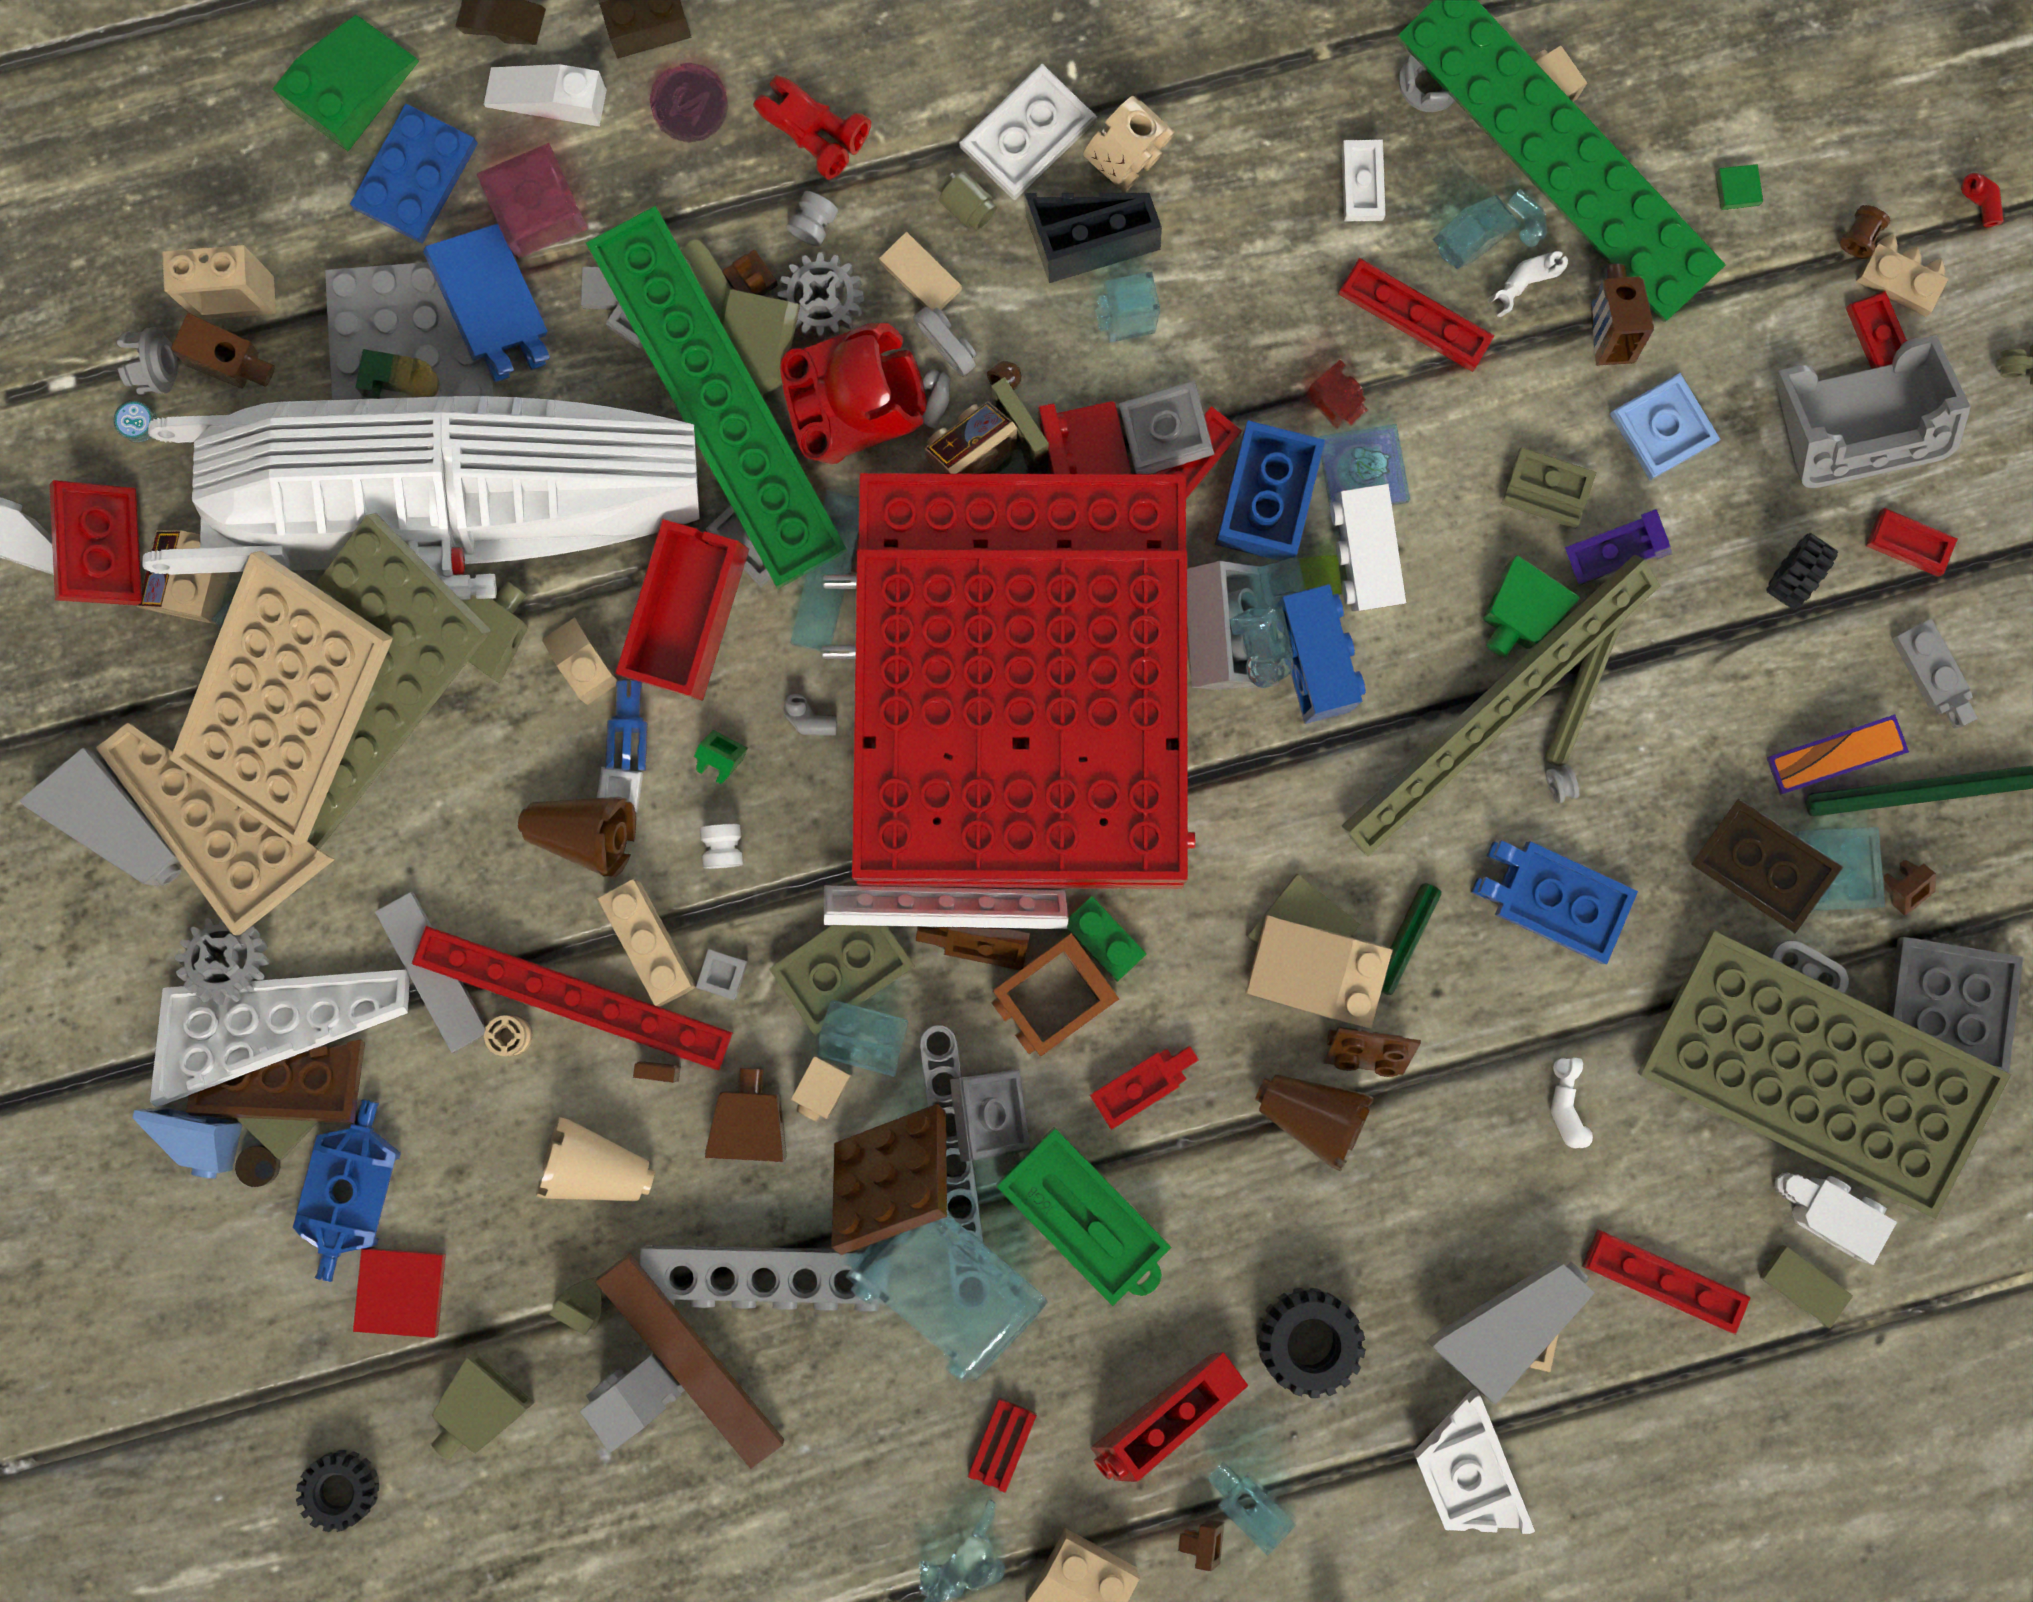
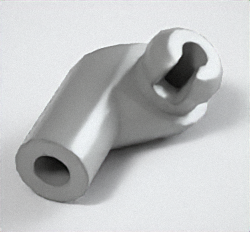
M791 694L786 698L783 708L785 717L798 733L803 735H837V716L816 715L807 704L806 698L801 694Z

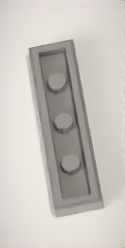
M410 892L377 910L375 913L451 1053H455L483 1037L486 1024L463 982L411 964L425 927L433 928L415 894Z

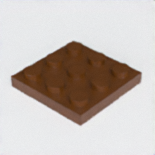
M938 1104L834 1143L832 1248L840 1255L947 1217L946 1111Z

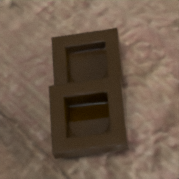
M462 0L455 27L464 34L496 36L503 43L537 45L546 9L542 5L526 0Z

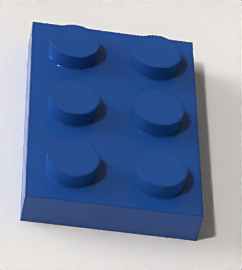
M405 104L350 205L354 210L423 244L478 143L474 137Z

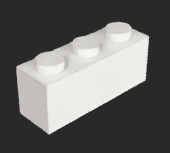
M1389 484L1341 491L1334 494L1335 501L1330 503V513L1333 525H1339L1341 541L1336 542V553L1339 564L1345 565L1347 580L1342 581L1345 604H1351L1352 611H1361L1406 603Z

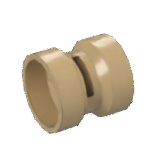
M504 1015L496 1017L489 1022L484 1032L486 1046L492 1053L499 1056L520 1055L528 1049L533 1037L532 1028L529 1023L518 1016Z

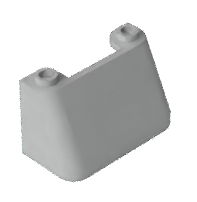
M1937 335L1906 341L1896 352L1892 365L1818 381L1816 371L1812 367L1794 365L1788 369L1779 370L1776 382L1797 472L1802 484L1808 488H1820L1943 460L1951 456L1959 448L1971 408Z

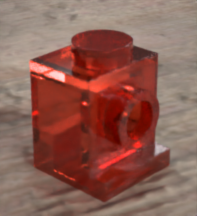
M1341 359L1314 381L1306 393L1310 401L1336 430L1345 422L1350 426L1354 425L1368 412V409L1364 406L1366 399L1363 396L1364 391L1361 385L1353 377H1346L1342 373L1345 364Z

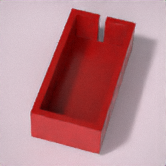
M663 519L615 674L703 701L749 548L737 540L706 531L702 533L696 528Z

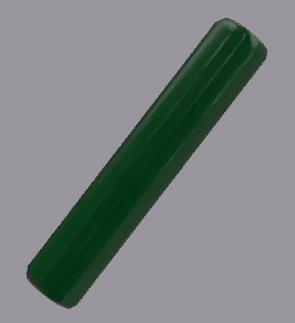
M1423 883L1420 885L1390 947L1392 954L1381 993L1386 995L1394 993L1442 895V891L1431 884Z

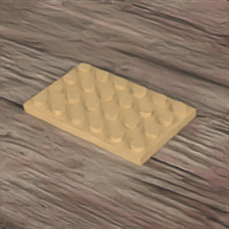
M264 552L251 553L170 760L294 845L298 846L307 842L393 638Z

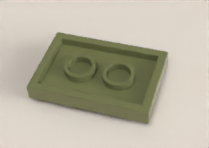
M832 925L776 963L769 970L814 1036H816L914 968L915 965L888 926Z

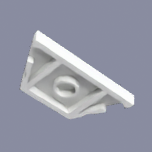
M1477 1388L1471 1390L1413 1452L1445 1530L1465 1531L1475 1528L1481 1532H1497V1528H1519L1522 1534L1533 1533L1535 1530Z

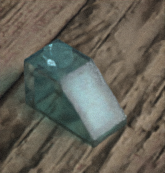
M1495 195L1463 209L1432 240L1439 247L1441 257L1447 263L1459 269L1474 262L1516 230L1521 224L1500 198Z

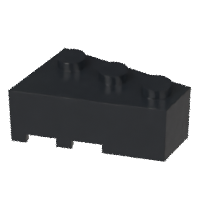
M1024 193L1026 218L1049 283L1161 250L1162 226L1150 193H1099V197H1074V193H1062V197H1037V193Z

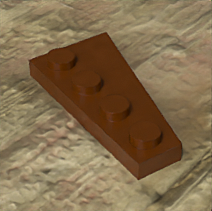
M359 1039L349 1041L345 1045L330 1048L327 1046L313 1048L309 1052L297 1054L188 1095L186 1113L191 1116L354 1123L365 1042Z

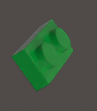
M1093 896L1068 917L1067 929L1116 982L1147 955Z

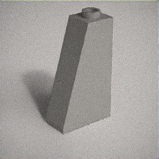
M86 748L80 749L19 800L24 807L143 884L164 886L175 880L182 872L180 869L181 863L99 752Z
M1554 1260L1433 1334L1426 1342L1487 1399L1496 1405L1595 1292L1586 1285L1590 1278L1574 1263L1570 1262L1565 1266Z

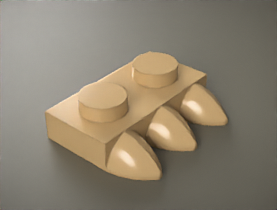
M1894 234L1882 238L1876 243V249L1872 257L1867 259L1856 282L1878 293L1886 291L1889 299L1925 317L1932 313L1948 281V278L1945 277L1943 259L1934 260L1927 266L1921 265V253L1918 246L1906 250L1903 254L1897 253L1898 245Z

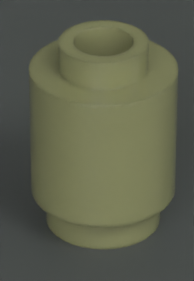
M954 172L949 174L939 186L938 190L941 192L939 202L966 227L971 226L976 231L990 220L997 209V206L991 202L992 196L966 172H961L958 175Z

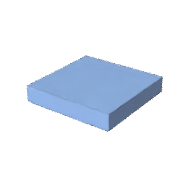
M1681 373L1610 413L1649 480L1721 440Z

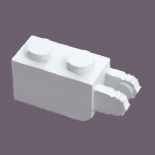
M1782 1172L1775 1178L1774 1188H1776V1192H1779V1195H1783L1784 1198L1796 1204L1792 1214L1797 1225L1854 1259L1874 1265L1897 1223L1884 1215L1887 1210L1886 1207L1868 1197H1863L1862 1201L1849 1194L1851 1190L1849 1185L1832 1176H1828L1826 1180L1811 1177L1809 1180L1799 1174Z

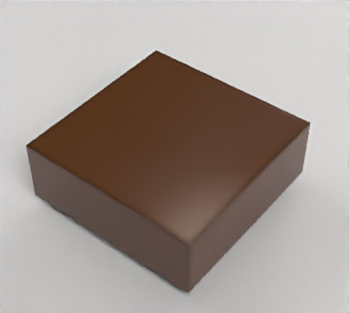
M639 1061L634 1065L633 1078L672 1083L679 1082L681 1068L679 1065Z

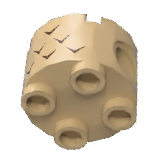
M1136 96L1129 97L1105 122L1107 124L1101 132L1098 131L1083 153V156L1123 193H1126L1139 178L1137 173L1143 168L1148 171L1162 155L1160 150L1175 135V131Z

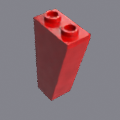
M1224 1352L1210 1354L1092 1445L1090 1448L1097 1456L1094 1459L1096 1467L1108 1480L1113 1478L1114 1481H1140L1249 1385Z

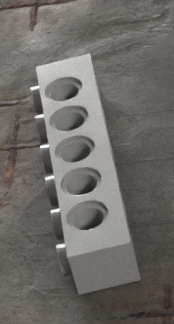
M645 1245L640 1249V1266L673 1305L674 1300H691V1307L708 1308L715 1307V1301H732L731 1307L746 1309L756 1308V1301L773 1302L772 1308L797 1309V1302L814 1303L813 1309L837 1310L838 1303L855 1304L854 1310L878 1311L879 1304H887L890 1250L857 1249L840 1255L834 1249ZM677 1266H686L692 1271L694 1280L691 1286L682 1287L675 1282L673 1274ZM727 1267L734 1273L735 1282L732 1287L722 1288L715 1282L714 1273L716 1268ZM768 1268L774 1272L776 1284L773 1288L763 1289L757 1285L755 1281L757 1269ZM800 1269L812 1270L817 1277L816 1287L810 1290L800 1288L795 1280L796 1272ZM846 1269L853 1271L858 1277V1286L851 1291L841 1289L836 1282V1275L839 1271Z

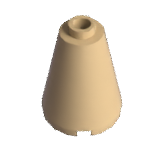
M558 1117L557 1126H555L543 1163L542 1170L544 1176L542 1182H538L536 1197L544 1199L638 1201L641 1194H649L655 1171L648 1170V1160L568 1118Z

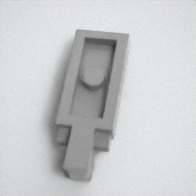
M1932 618L1892 638L1897 651L1929 708L1934 707L1939 715L1945 712L1954 729L1963 727L1978 719L1970 701H1968L1973 698L1969 690L1970 687Z

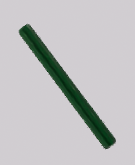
M2033 765L1810 793L1807 795L1805 805L1808 814L1815 817L2033 789Z

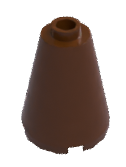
M621 797L532 802L526 809L521 811L518 819V829L522 832L523 839L535 846L602 876L616 877L622 873L631 854H626L624 851L627 841H635L636 813L634 805L631 802H625L627 799Z
M1276 1074L1272 1081L1266 1078L1263 1080L1255 1100L1261 1103L1259 1111L1331 1168L1342 1171L1347 1162L1345 1156L1348 1150H1353L1370 1109L1368 1107L1373 1103L1374 1098L1360 1092Z

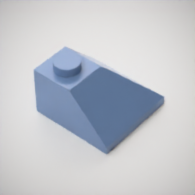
M167 1107L134 1110L133 1119L178 1165L192 1168L191 1175L215 1179L217 1173L232 1171L242 1129L240 1122L211 1116H191L186 1111Z

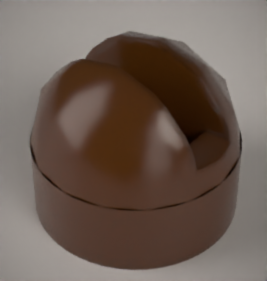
M1002 361L987 372V378L990 384L993 385L1005 377L1012 389L1015 390L1021 382L1022 375L1020 368L1016 364Z

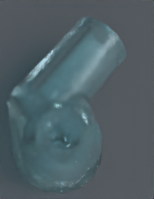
M1519 189L1507 204L1524 218L1526 227L1520 232L1519 238L1527 246L1535 247L1540 239H1545L1548 233L1546 215L1542 207L1524 191Z

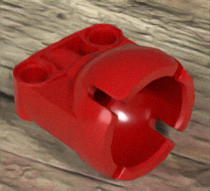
M867 323L810 347L791 349L783 356L780 363L783 391L793 431L799 448L805 457L830 465L838 464L848 455L912 433L922 425L924 421L922 415L926 412L927 401L923 380L913 354L906 349L887 356L881 355L889 350L900 349L903 344V337L889 323ZM808 362L807 373L802 377V368ZM827 437V446L821 452V442Z

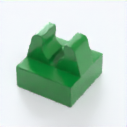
M712 730L699 743L694 757L697 758L696 770L702 774L709 765L718 769L719 775L716 782L722 784L743 761L748 748Z

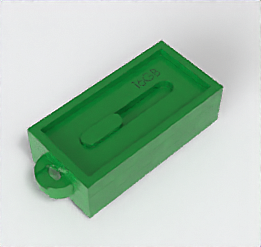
M1055 1127L996 1183V1187L1112 1306L1128 1291L1133 1295L1145 1296L1156 1290L1160 1284L1162 1274L1157 1262L1172 1247ZM1148 1271H1150V1275L1148 1276V1278L1144 1282L1138 1284L1137 1282Z

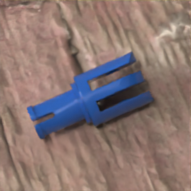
M627 680L617 681L616 716L611 717V720L607 721L605 769L614 768L615 732H623L621 769L630 770L631 733H639L637 748L638 770L646 771L648 723L640 717L642 683L631 681L630 697L628 698Z

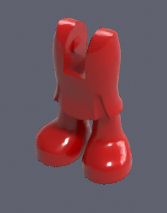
M775 75L770 81V86L784 101L778 105L767 96L760 94L754 101L753 107L763 119L789 135L799 148H805L817 160L816 170L828 180L835 178L848 165V152L856 155L863 146L871 128V120L864 114L856 112L846 120L832 113L828 105L814 100L791 80ZM824 130L839 144L826 141L818 133Z

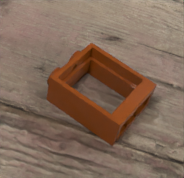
M1071 933L994 989L993 992L997 998L991 1003L1005 1022L1011 1017L1021 1030L1015 1036L1026 1052L1031 1054L1036 1050L1041 1057L1118 1001L1119 997ZM1064 953L1096 996L1098 1002L1042 1042L1007 993L1058 955Z

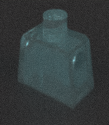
M1223 1461L1207 1478L1224 1496L1218 1506L1267 1556L1296 1526V1517L1248 1471L1240 1478ZM1242 1494H1249L1257 1504L1252 1509H1244L1238 1503V1498Z

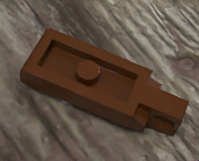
M918 926L916 933L917 942L945 949L944 955L1016 970L1023 969L1030 933L1016 931L1011 928Z

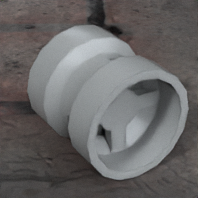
M805 191L799 201V214L791 216L786 228L801 241L819 247L826 237L824 228L835 220L839 211L832 202L823 196Z

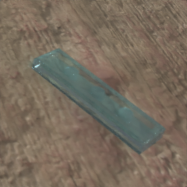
M827 490L823 507L848 552L807 573L790 642L794 646L824 653H830L831 651L821 649L823 645H832L845 589H825L823 583H847L848 580H823V576L849 575L859 535V498Z

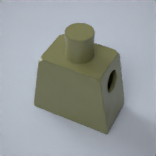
M508 581L493 600L491 598L477 599L476 595H472L471 599L462 600L492 631L468 662L498 683L503 679L528 629V626L522 620L513 615L527 595Z
M475 1352L462 1363L432 1414V1417L444 1429L431 1445L439 1455L449 1460L462 1445L476 1454L526 1412L534 1402Z

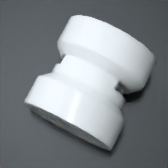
M739 824L711 825L700 828L701 840L705 843V847L709 848V851L702 855L703 868H729L743 865L742 852L735 849V846H738V840L741 838V827Z

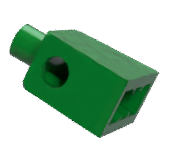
M1516 555L1506 565L1483 616L1485 622L1496 628V631L1486 644L1487 648L1503 658L1508 656L1516 642L1526 649L1532 648L1578 602L1580 597Z

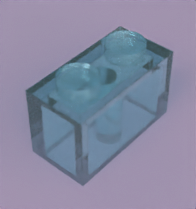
M1152 271L1105 281L1103 295L1098 296L1099 308H1096V315L1100 332L1107 331L1109 343L1155 334L1160 314V305Z

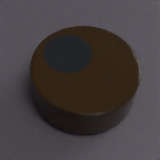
M263 1145L246 1148L239 1154L236 1160V1175L247 1186H265L274 1181L278 1176L280 1160Z

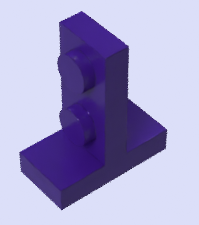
M1657 509L1642 514V518L1565 547L1579 586L1615 573L1633 555H1637L1645 559V561L1655 557L1658 560L1671 555V546Z

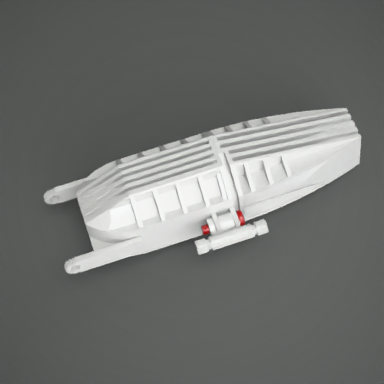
M417 397L274 402L245 408L230 415L167 417L166 419L162 417L161 419H153L148 424V434L152 439L160 440V442L164 441L165 443L167 441L170 443L172 441L175 443L194 442L192 502L201 517L200 548L157 550L156 552L152 551L143 555L142 567L146 571L154 572L155 574L243 572L250 554L258 551L264 552L289 570L327 569L365 516L377 513L461 600L471 599L472 595H476L477 599L496 598L497 595L495 574H477L476 578H470V575H463L465 564L513 561L581 551L657 533L663 519L682 525L700 519L694 424L631 410L578 402L519 397Z

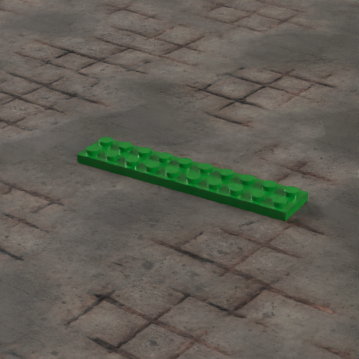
M1433 0L1397 36L1396 39L1444 90L1449 92V95L1610 265L1623 264L1627 277L1639 276L1644 279L1649 306L1663 322L1669 320L1726 266L1718 255L1478 0Z
M656 205L586 242L587 247L684 422L694 424L695 441L777 589L848 552Z

